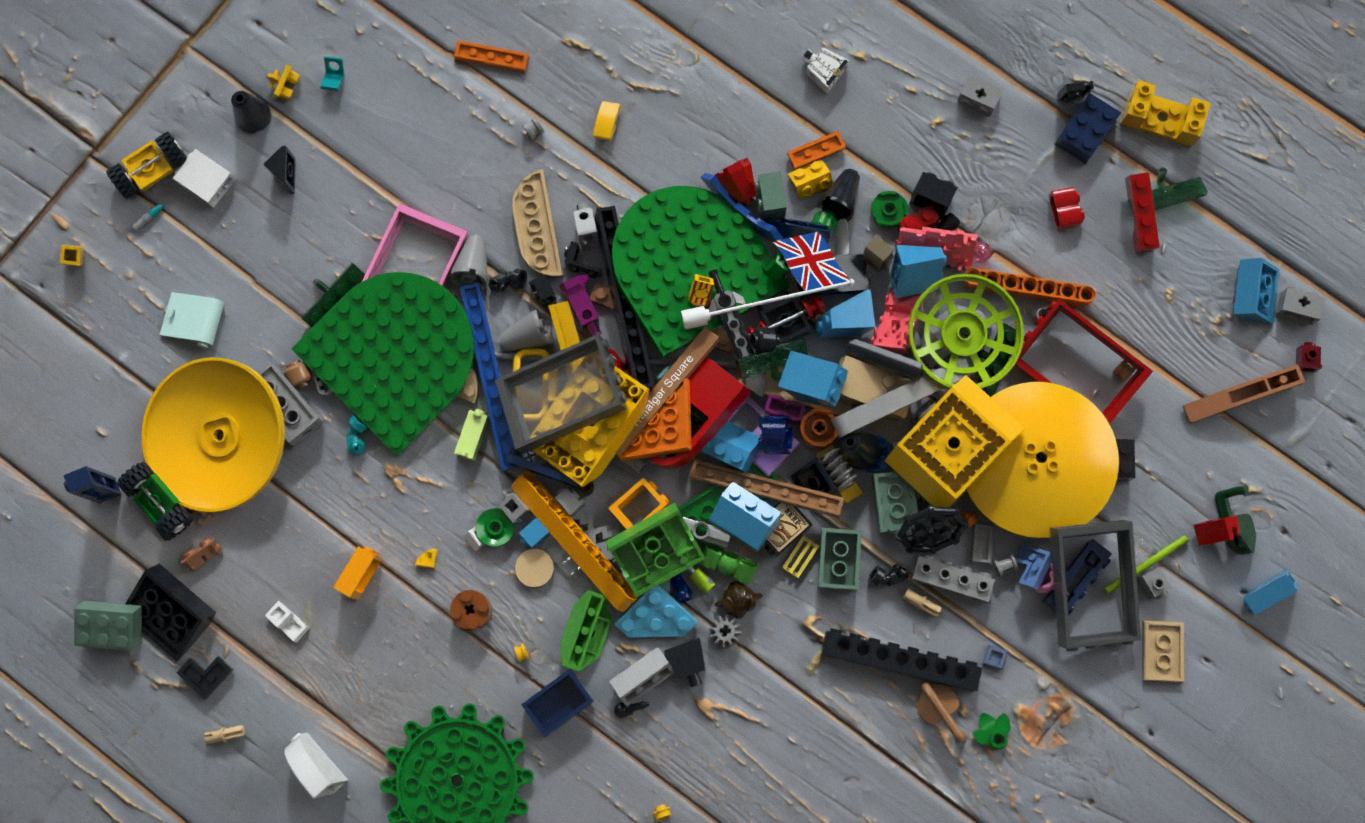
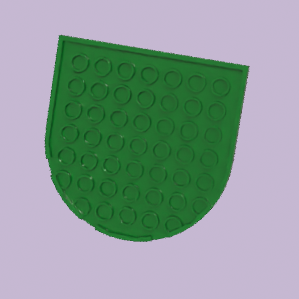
M672 186L658 189L645 195L626 211L613 238L611 259L616 282L662 358L691 343L704 327L712 331L723 325L718 314L708 321V325L685 330L681 311L699 307L689 302L688 296L695 274L711 278L708 272L717 269L724 291L736 292L744 298L746 304L770 299L790 287L784 276L779 280H775L766 272L767 266L773 258L752 225L720 195L706 189L692 186ZM715 286L713 287L708 306H704L705 309L709 308L711 300L717 295ZM754 307L740 309L738 311L741 315Z
M392 272L371 277L353 287L291 349L396 456H399L460 394L466 384L470 370H472L475 342L473 329L467 313L451 292L427 277L407 272Z

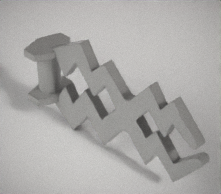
M585 514L571 517L573 520H580L579 526L588 524V531L584 533L608 560H615L614 556L607 549L606 541L597 544L596 535L602 533L603 540L618 535L617 528L609 532L607 526L594 528L593 518L586 519Z

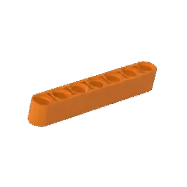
M970 268L965 272V274H975L993 279L1010 296L1048 302L1053 300L1057 302L1060 299L1067 305L1079 307L1088 306L1096 297L1095 290L1087 285L979 268ZM962 281L965 288L976 290L978 283ZM1006 281L1012 282L1013 285H1014V287H1013V288L1007 287L1006 284H1005V282H1006ZM1024 284L1031 285L1032 291L1026 290ZM987 286L984 289V292L996 293ZM1043 287H1048L1051 290V294L1045 293ZM1062 290H1067L1070 293V297L1064 296ZM1081 293H1086L1089 296V300L1083 299Z

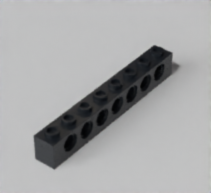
M833 628L830 631H825L820 655L974 692L978 691L982 668L977 667L978 663L966 660L964 664L958 662V658L946 656V659L938 657V653L927 651V654L919 653V649L908 647L905 650L900 648V644L888 642V645L880 644L881 640L870 637L869 640H863L861 635L850 633L849 636L842 635L841 630ZM840 640H845L848 643L846 651H841L838 648ZM860 644L867 647L868 651L865 656H861L857 652ZM879 649L886 651L887 657L885 660L877 658V651ZM898 654H903L906 657L904 665L897 663L896 657ZM918 658L925 661V667L922 670L916 667V660ZM937 663L944 665L945 671L943 674L936 672L935 666ZM958 667L964 671V676L961 679L955 676V670Z

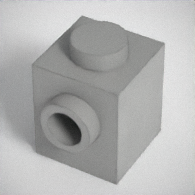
M1160 567L1154 568L1138 577L1149 598L1156 597L1160 599L1168 594V589L1172 588Z

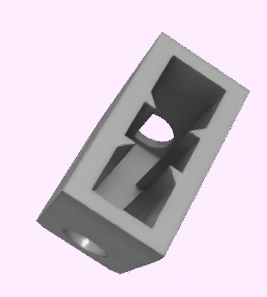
M579 203L576 205L577 210L573 213L582 251L600 248L592 208H588L587 203Z

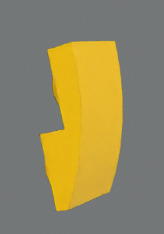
M602 101L594 127L593 138L611 141L616 130L615 122L621 110L620 104Z

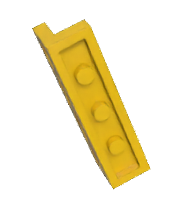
M569 301L548 305L560 349L563 350L579 343L580 339ZM585 357L565 365L569 380Z

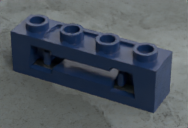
M85 466L63 475L65 479L64 487L72 495L97 503H103L121 495L115 477Z
M1094 539L1087 542L1065 571L1067 587L1084 563L1089 566L1095 563L1092 568L1085 572L1070 593L1067 592V597L1071 595L1067 600L1068 615L1075 609L1074 603L1077 599L1081 600L1086 595V587L1098 579L1099 575L1097 573L1101 568L1105 569L1111 562L1109 557L1112 553ZM1053 589L1042 602L1056 612L1055 592Z

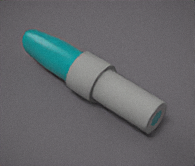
M157 205L149 212H146L132 227L136 231L140 230L160 213L163 206Z

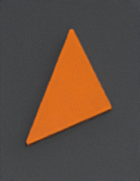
M688 378L682 381L683 384L677 391L671 394L663 408L656 412L647 423L648 426L632 441L629 449L624 455L619 457L620 461L625 462L692 451L690 380Z

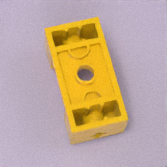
M1138 80L1130 91L1120 124L1192 147L1201 137L1211 103L1192 97L1187 105L1153 95L1156 85ZM1164 114L1167 120L1162 122L1158 119L1157 115Z

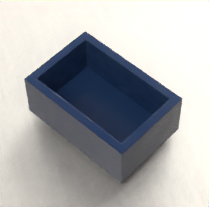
M1089 92L1058 137L1055 145L1086 164L1121 112Z
M569 669L521 705L543 737H547L595 701L574 671Z

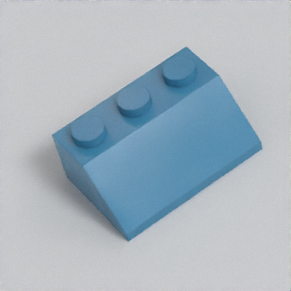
M1263 258L1241 259L1237 268L1238 280L1235 286L1234 315L1242 320L1273 324L1279 269Z
M727 421L718 433L702 448L701 452L748 473L764 438Z
M732 482L721 495L709 521L758 552L780 524L781 512Z

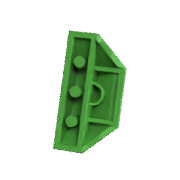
M587 590L573 605L560 641L562 666L581 672L586 666L600 657L612 622L607 598L604 595Z

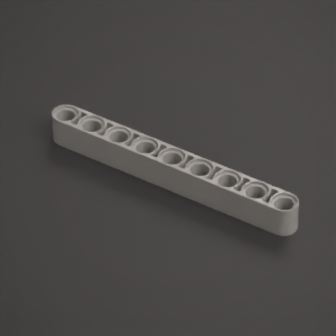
M969 356L958 359L956 367L960 368L974 366ZM941 367L932 373L944 380L947 369ZM954 372L951 383H956L964 376L969 377L977 372L967 374ZM924 375L918 382H909L832 419L831 422L839 438L946 387L935 382L929 376Z

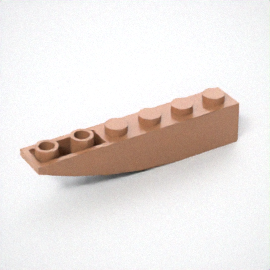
M1296 364L1183 405L1189 423H1193L1295 388L1305 383V379L1299 365Z

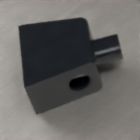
M700 638L664 650L679 679L688 677L691 688L702 684L698 672L704 671L706 668Z

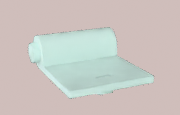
M171 292L159 335L192 340L197 342L198 347L208 349V346H213L224 302L210 297Z

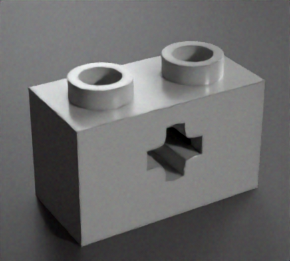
M969 75L957 101H960L966 107L977 109L981 114L992 115L1003 89Z
M1296 287L1286 288L1280 294L1276 314L1314 324L1321 319L1325 297H1321L1315 292H1302Z

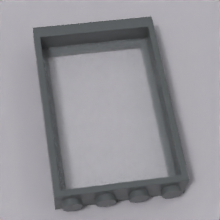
M597 334L495 380L516 450L524 454L627 409L625 403L627 402V397L621 391L620 384L622 382L619 375L615 372L614 367H616V363L613 357L610 356V345L607 339Z

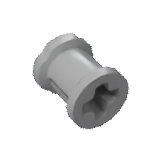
M1012 554L1009 555V558L993 562L999 577H1003V574L1011 571H1019L1017 562Z

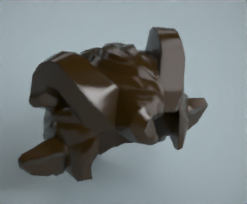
M733 581L725 590L722 600L717 601L715 606L724 608L729 615H734L737 619H742L747 612L755 609L756 601L762 598L763 595L761 593H754L749 587L739 581Z

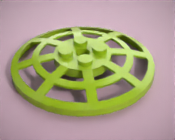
M957 274L937 281L921 294L911 311L908 323V339L916 361L923 363L920 357L930 353L931 357L940 366L947 369L943 380L933 374L923 363V371L935 382L952 388L955 385L951 383L954 372L963 374L978 372L983 382L976 385L984 388L1001 380L1017 362L1023 346L1024 327L1018 306L1003 287L979 275ZM973 281L978 283L974 294L963 292L950 294L947 283ZM987 286L999 294L1009 308L998 313L990 302L981 297L985 287ZM940 287L943 299L939 300L932 307L928 315L919 311L918 309L925 298L932 291ZM970 299L971 301L967 310L957 311L953 300ZM978 303L987 308L992 316L983 320L975 312ZM946 304L950 315L944 321L934 318L933 316L937 310ZM1009 316H1013L1016 328L1014 347L1003 344L1004 328L1002 320ZM915 318L925 322L924 340L926 346L919 350H916L913 337ZM994 323L997 326V341L987 338V326ZM930 325L940 329L941 338L932 344L930 341ZM961 328L968 330L967 338H962L959 335ZM983 346L994 349L990 356L981 363L977 352ZM945 347L952 353L949 363L943 361L936 354L935 350ZM1000 351L1010 354L1011 357L1003 369L990 378L985 367L995 360ZM959 356H969L974 365L968 368L956 367Z

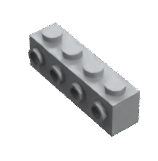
M926 554L916 558L910 580L983 603L989 602L995 579L990 578V574L985 572L976 574L971 572V568L960 566V568L953 567V563L941 560L940 563L934 561V557Z

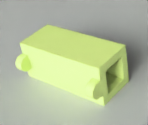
M475 409V411L469 410L454 451L456 456L475 462L490 421L485 411Z

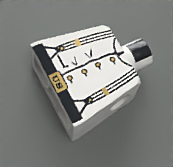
M821 48L817 55L807 50L802 57L804 61L809 63L806 74L826 94L842 76L849 64L848 59L826 48Z

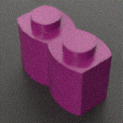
M769 395L764 411L772 418H783L788 423L800 424L806 407L797 401H787L781 396Z

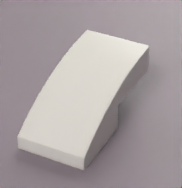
M277 601L265 615L295 643L310 629L280 601Z

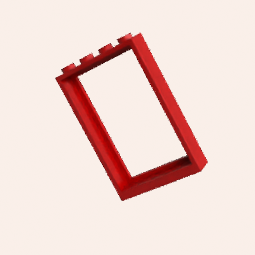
M1059 299L1057 302L1053 300L1047 307L1049 311L1045 317L1041 315L1034 323L1037 326L1033 332L1028 331L1024 336L1022 350L1015 364L1036 381L1052 383L1021 358L1058 312H1063L1137 369L1102 412L1110 424L1152 374L1153 370Z

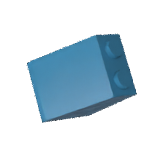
M896 245L890 275L896 298L921 294L932 284L943 279L942 268L946 266L947 257L944 255L942 248Z
M866 290L816 319L815 329L818 332V337H860L875 328L871 290Z
M790 351L778 387L799 401L836 407L847 378L848 370L837 363Z

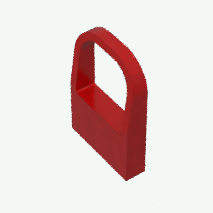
M706 357L688 378L690 380V403L706 415L708 420L691 439L692 451L680 452L670 458L658 456L648 458L659 467L668 469L678 468L691 461L718 433L751 393L741 382L709 357Z

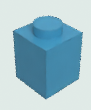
M535 518L519 532L522 536L519 540L526 548L530 546L532 549H535L551 533Z

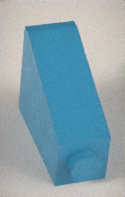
M1285 569L1244 595L1245 601L1243 604L1249 612L1252 611L1256 615L1297 592L1298 584L1288 569Z

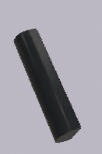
M851 338L847 345L846 356L916 382L923 375V363L855 338Z

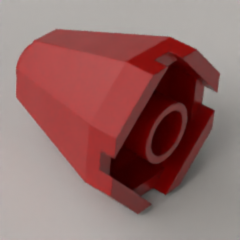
M748 157L726 167L722 173L719 174L718 172L715 174L737 203L740 202L746 206L754 201L753 197L756 196L752 166Z

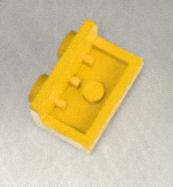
M822 159L788 173L789 180L795 187L799 199L829 188L833 183L831 172Z

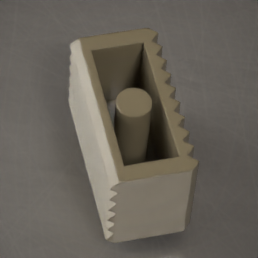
M876 235L865 247L863 259L880 272L882 268L886 270L892 263L894 249Z

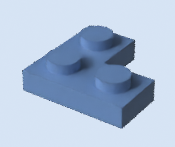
M1022 543L1015 557L1018 564L1026 566L1019 583L1038 591L1052 563V553Z

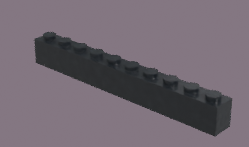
M615 206L596 208L594 219L627 372L630 377L650 389L649 392H651L654 388V382L641 323L622 294L613 273L611 250L613 238L619 225Z

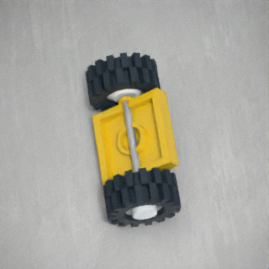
M168 131L155 139L158 146L151 140L121 160L128 172L119 163L106 171L111 182L125 199L139 192V188L144 192L173 173L174 170L166 158L174 167L186 161V154Z

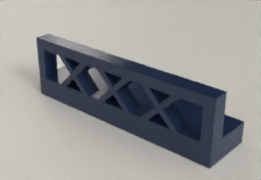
M513 444L510 454H507L505 459L507 464L579 489L581 487L563 472L552 469L549 462L546 461V463L541 465L534 463L532 457L538 455L535 452L531 455L529 452H526L528 456L525 458L514 456L516 449Z

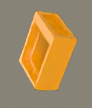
M642 478L608 508L626 529L634 525L621 510L645 489L655 497L660 505L643 520L668 507L670 501L663 493L659 495L656 492L658 488L651 480L647 482Z
M367 546L364 549L357 547L333 588L350 598L359 600L383 560L378 557L380 553Z

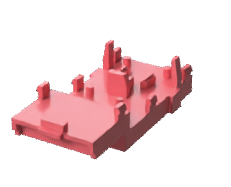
M902 227L900 228L898 240L895 243V249L896 245L940 247L947 257L946 264L950 265V267H958V271H962V267L968 270L972 266L977 235L964 233L961 230L956 232L922 227V230Z
M893 287L891 288L889 295L885 297L886 310L879 319L880 325L878 329L877 327L874 328L871 345L893 353L906 354L909 347L908 323L911 311L921 294L896 298ZM917 318L914 320L913 335L919 322Z

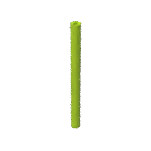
M1183 535L1136 566V576L1189 542L1188 538ZM1120 577L1104 587L1107 594L1121 586Z

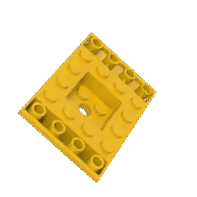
M594 352L584 358L530 438H534L615 402L601 356ZM614 367L622 382L620 388L627 397V402H625L626 410L600 420L594 426H586L532 450L582 487L603 473L646 410L650 389L617 367Z
M964 376L896 445L885 459V462L930 504L937 507H951L1025 428L968 376ZM951 438L959 439L960 446L958 448L952 449L949 447L948 442Z

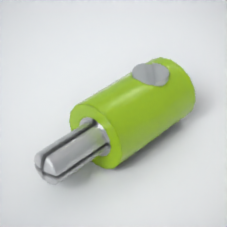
M693 567L686 569L691 574L689 579L705 595L716 585L700 568L697 570Z

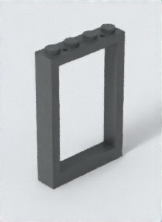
M1116 520L1050 527L1058 646L1066 648V651H1078L1080 647H1085V649H1096L1097 645L1114 647L1115 643L1130 645L1134 644V641L1141 640L1133 521ZM1117 533L1124 630L1070 637L1063 539Z

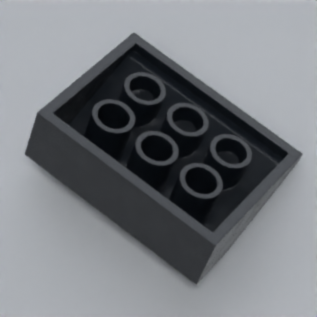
M160 563L143 572L125 603L126 605L142 606L141 631L177 662L205 631L217 613Z

